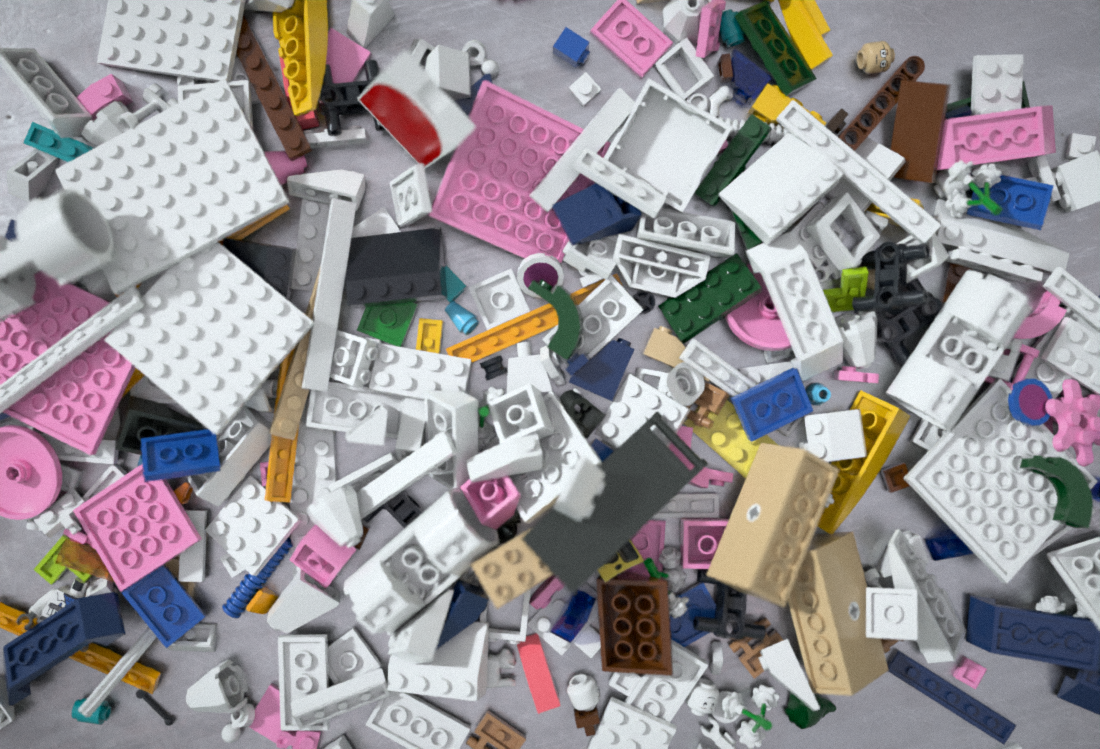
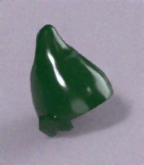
M791 693L788 700V708L784 709L791 723H794L800 729H807L816 725L826 714L835 712L836 706L834 703L821 694L813 693L820 709L812 711Z

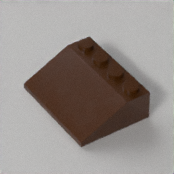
M623 571L605 583L600 575L596 579L602 671L672 676L673 660L668 580Z

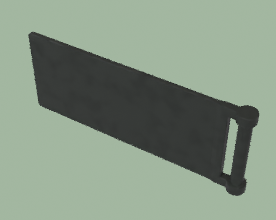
M658 411L602 462L603 464L598 466L605 473L602 479L605 485L599 496L594 495L591 503L595 505L588 518L584 516L578 522L552 509L522 537V541L571 594H574L709 464L704 458L701 460L664 422L662 415ZM653 425L695 466L691 471L650 429Z

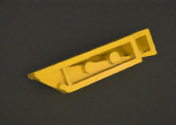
M778 0L790 37L810 69L813 70L827 63L833 54L823 38L830 32V28L816 1Z

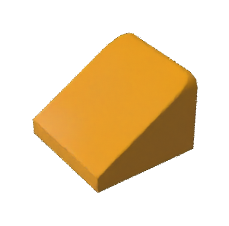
M267 586L263 587L250 601L246 610L248 612L266 614L279 596Z

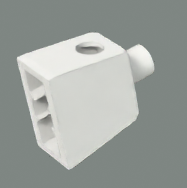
M530 342L516 343L518 357L508 358L507 393L529 383L541 392L551 391L547 371L541 363L540 354L532 355Z

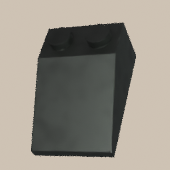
M130 396L116 435V450L142 455L141 438L198 431L202 429L203 425L155 401Z

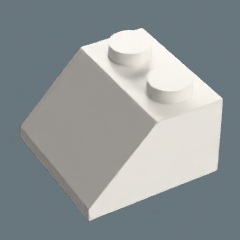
M1098 151L1050 169L1056 176V186L1061 197L1059 203L1066 213L1100 201V155Z
M860 409L804 416L808 448L812 454L826 462L867 456Z
M581 454L553 509L578 522L584 516L588 518L595 505L591 503L594 495L599 496L604 488L605 482L602 479L605 473L586 456Z

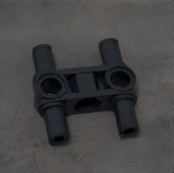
M376 60L364 62L367 81L335 84L333 83L331 67L326 64L318 101L320 112L325 117L329 136H338L342 133L339 115L369 112L357 98L380 75ZM331 98L334 99V101L326 102L325 99ZM374 118L376 131H385L386 129Z
M887 241L882 243L875 251L866 253L861 258L862 262L858 267L875 265L874 294L871 296L854 297L852 301L853 309L856 312L875 310L879 313L887 312L894 315L907 308V306L928 304L929 296L927 290L906 292L908 261L929 258V245L924 243L907 246L903 243L895 244ZM893 297V300L887 304V301Z
M918 278L906 283L908 291L924 289ZM929 291L928 303L932 307L930 314L925 312V304L907 306L898 314L887 317L884 312H876L878 318L877 341L882 343L887 350H891L900 366H904L910 357V353L903 343L904 339L925 325L930 324L931 326L943 307L941 301ZM887 327L892 330V337L890 339H887L884 334Z
M403 490L363 519L369 522L382 509H385L405 529L424 512V509Z
M698 569V582L717 585L715 618L695 616L693 629L711 632L716 637L722 639L741 640L746 637L763 640L766 633L765 626L745 622L747 594L707 576L706 574L709 569ZM728 622L732 625L731 633L726 629Z

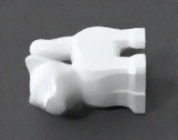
M502 649L497 655L488 654L487 688L515 686L516 682L512 678L501 679L500 668L513 669L517 662L509 649Z

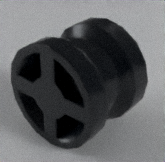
M641 290L633 296L644 309L639 314H647L653 310L655 297L651 292Z
M501 355L480 363L481 368L486 372V381L508 373L507 368L502 365L503 358Z

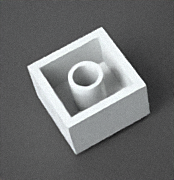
M530 383L488 402L500 444L512 438L537 434L540 440L555 433L542 393Z

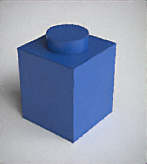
M565 27L553 45V54L577 68L579 63L584 64L589 57L590 42Z

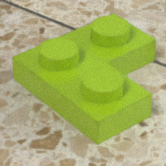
M866 267L842 269L840 288L823 290L831 312L854 310L852 305L853 298L865 296L869 274Z
M63 534L33 570L51 585L56 583L67 569L71 570L83 582H86L103 562L82 544L73 543L70 541V537Z

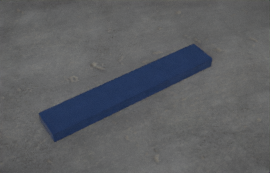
M898 649L894 650L887 661L888 672L1005 745L1017 726Z

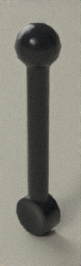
M137 690V698H143L165 720V725L171 726L174 723L173 717H168L146 695V691Z

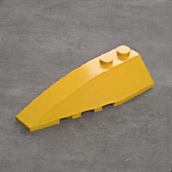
M294 0L290 8L288 7V9L282 12H273V32L275 38L280 43L278 52L279 56L284 59L285 68H283L284 76L289 79L290 86L288 87L293 112L294 115L300 116L316 109L321 92L328 48L327 0Z
M861 390L850 410L860 409L867 456L831 462L832 466L839 469L830 492L833 495L832 499H834V502L829 504L828 507H824L817 527L831 535L851 513L874 481L911 417L900 408Z

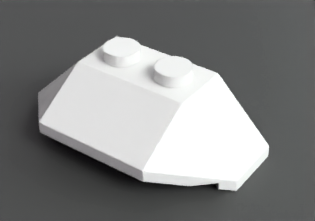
M618 234L613 259L629 287L673 298L706 279L711 257Z

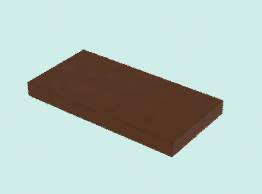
M901 80L891 150L904 157L905 163L893 176L894 178L928 183L935 182L951 84Z

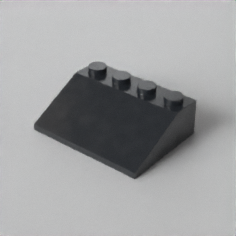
M441 228L351 238L346 268L348 306L364 308L448 298Z
M224 238V248L290 302L296 248Z

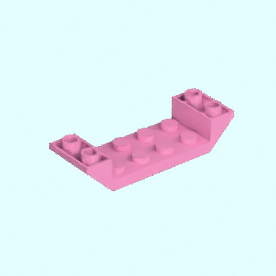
M1053 105L945 120L937 170L949 169L960 160L966 164L972 161L973 165L1056 153Z

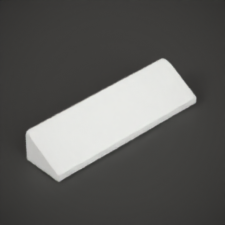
M380 668L292 701V715L299 730L390 696L391 693L387 690L388 684L384 672Z

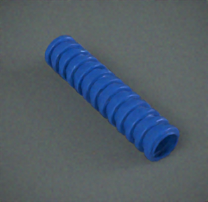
M289 537L257 576L249 573L244 576L245 580L240 581V586L235 588L236 592L233 591L231 597L226 600L227 603H224L222 606L223 611L232 618L241 617V613L246 610L245 607L248 606L254 595L259 591L258 589L263 587L262 583L267 582V577L272 575L271 571L274 572L276 570V566L281 563L280 560L285 558L284 554L289 552L288 548L293 547Z

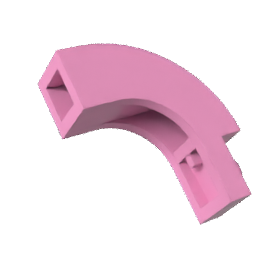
M1045 289L1037 309L1026 317L1012 340L1035 338L1052 330L1062 320L1067 311L1059 307V304L1062 302Z
M681 426L677 435L691 448L693 428ZM671 443L669 449L691 471L695 466ZM704 468L688 484L698 488H708L710 480V485L724 487V483H732L734 473Z

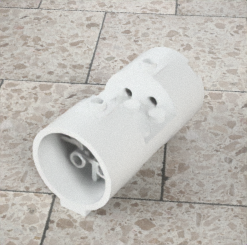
M64 189L46 200L37 198L28 202L29 207L20 211L21 214L17 219L16 228L19 239L9 241L0 236V322L35 304L32 298L36 289L34 274L43 271L50 277L57 279L60 285L74 283L114 261L110 255L114 246L110 227L98 207L81 192L74 189Z
M970 270L965 272L939 311V314L886 391L890 398L909 411L948 432L951 431L1032 310L1031 306H1027L1029 303L1027 297L1008 284H1003L997 280L995 282L990 279L983 280V274Z
M449 489L345 580V596H350L355 604L352 610L357 615L356 619L373 635L375 633L381 634L383 631L387 632L388 635H392L470 569L473 563L483 558L499 544L497 530L481 524L460 489Z

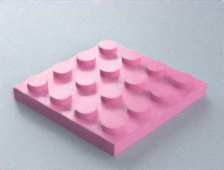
M143 464L73 510L120 591L126 590L202 540L166 479L150 482L144 481Z

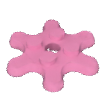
M1065 379L1062 384L1064 391L1063 402L1057 399H1048L1046 402L1047 413L1057 420L1059 427L1052 443L1057 452H1063L1072 446L1075 450L1078 464L1085 467L1094 460L1092 444L1095 443L1100 446V417H1097L1098 410L1100 409V396L1088 394L1083 398L1078 381Z

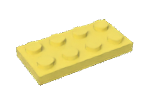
M728 400L718 416L711 412L708 414L707 418L714 421L711 429L700 428L689 419L683 422L686 427L693 428L695 435L745 479L760 444L778 445L767 434L752 442L749 441L734 405ZM698 406L694 412L697 413L700 407Z

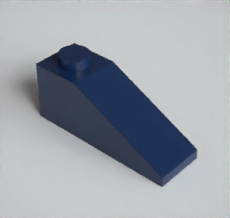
M458 579L453 588L454 592L435 651L474 623L480 614L485 611L489 599L482 588Z

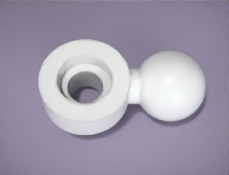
M478 40L468 41L462 51L469 54L470 65H480L483 76L490 73L491 78L496 77L499 73V65L496 61L485 58L486 48L483 43ZM471 49H477L479 54H472Z
M247 703L238 711L231 713L232 724L226 725L221 733L225 742H236L241 735L240 728L249 727L253 723L255 718L253 705Z

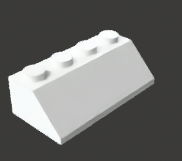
M0 48V65L40 112V115L51 125L56 134L61 138L80 137L92 116L34 48Z
M661 208L656 217L652 218L641 211L642 216L638 221L636 238L691 252L708 254L714 257L729 258L734 254L735 222L665 208Z
M462 391L424 392L426 443L442 432H448L457 451L456 455L427 475L449 489L457 488L461 490L460 487L470 479L466 460L478 455L479 451L478 400Z
M243 405L218 435L216 434L221 471L185 476L198 497L218 507L229 497L232 490L244 479L247 472L259 461L262 454L271 445L272 434H269L271 423L253 408Z

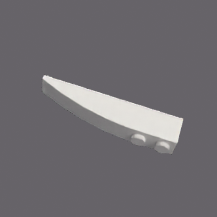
M937 200L933 218L941 226L935 231V234L946 250L952 251L956 250L957 247H968L974 253H989L995 259L1013 260L1015 265H1031L1034 267L1033 270L1052 274L1056 267H1061L1066 271L1070 253L1013 224L967 215V212L963 213L961 218L952 217L951 212L945 205L946 201Z
M900 529L895 530L888 543L893 584L895 589L918 591V641L916 642L918 643L919 650L928 663L955 661L967 630L945 589H939L936 585V577L926 572L925 562L922 558L917 559L915 557V549Z

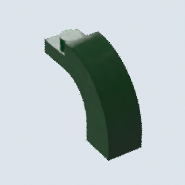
M541 279L540 282L533 280L528 289L549 302L558 315V329L547 347L568 360L577 349L582 336L583 320L579 305L572 294L562 285H558L555 291H552L553 286L545 280Z
M1034 455L1033 458L1022 459L1020 468L1045 477L1053 485L1057 495V505L1053 520L1073 528L1089 529L1093 511V500L1090 487L1081 471L1062 457L1045 458Z

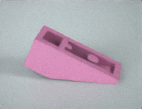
M113 74L91 84L76 97L92 116L90 120L93 122L98 118L96 114L114 101H121L125 106L133 102L123 81Z

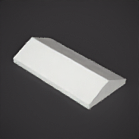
M612 275L579 304L583 320L581 340L574 354L578 352L581 355L586 352L592 358L644 310ZM558 325L542 339L547 345H549L554 337ZM559 355L560 359H561V360L565 363V365L568 367V366H569V364L567 363L568 360L564 359L563 357H561V356Z

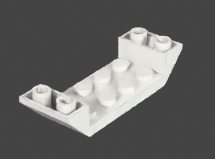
M787 232L778 236L768 246L762 243L746 250L745 252L754 273L761 272L796 356L791 362L793 367L798 370L801 380L809 379L843 363V339L805 249Z

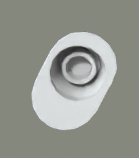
M685 362L678 364L666 377L667 396L672 397L682 406L693 404L704 391L705 382L703 375Z

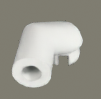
M720 86L709 96L708 113L719 118L720 104L725 100L732 99L733 90L728 86Z

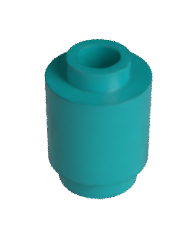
M732 9L722 12L719 31L723 43H726L728 48L737 46L745 41V32L741 30L738 21L734 17L738 12H733Z
M88 698L75 701L72 708V718L77 719L78 722L102 725L110 717L111 706H109L106 700L100 704L90 717H85L79 712V708Z

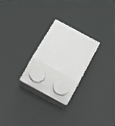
M447 589L442 591L395 631L389 639L388 647L390 649L388 655L412 664L432 661L454 590Z

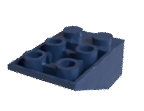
M598 183L552 205L572 246L632 231L642 216L638 208Z

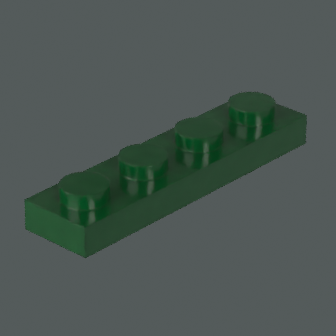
M751 114L694 193L715 207L721 199L718 194L736 179L772 128Z

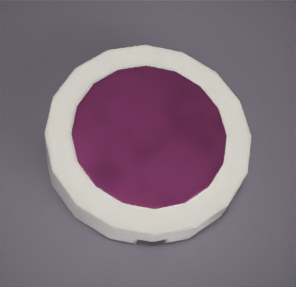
M545 253L528 256L521 262L517 271L519 287L525 294L532 297L541 298L528 289L533 280L538 282L541 279L545 280L553 286L552 291H555L558 285L563 284L564 272L562 264L557 258L545 255Z

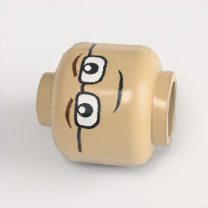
M886 41L866 43L857 53L858 67L866 74L886 72L895 60L894 49L890 48Z

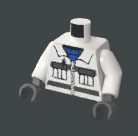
M77 577L72 587L65 585L51 590L29 609V614L20 615L17 618V624L20 625L23 620L28 619L30 621L24 629L29 630L34 625V618H38L36 622L40 623L77 598L86 597L85 591L89 581L83 582ZM89 645L82 648L80 651L86 652L89 648Z

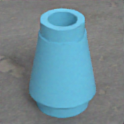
M455 301L448 304L444 310L460 333L463 332L465 335H468L479 324L476 315Z
M812 383L806 389L810 403L815 406L824 404L831 397L830 390L822 383ZM820 391L823 392L822 397H819Z

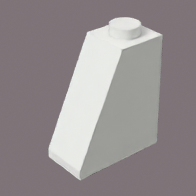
M352 0L346 31L347 35L358 45L366 48L395 16L389 0Z
M405 398L395 447L398 463L425 445L424 400Z
M300 569L268 610L267 623L273 629L281 630L287 634L337 607L340 603V591L330 585L325 589Z

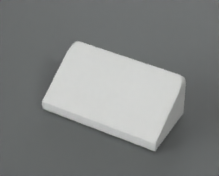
M196 624L167 649L174 651L215 652L217 625Z

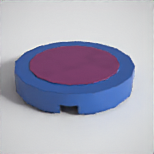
M1034 378L1023 379L1012 386V393L1008 396L1009 410L1013 418L1025 426L1042 425L1048 421L1050 415L1046 411V402L1048 399H1052L1048 387L1042 381Z

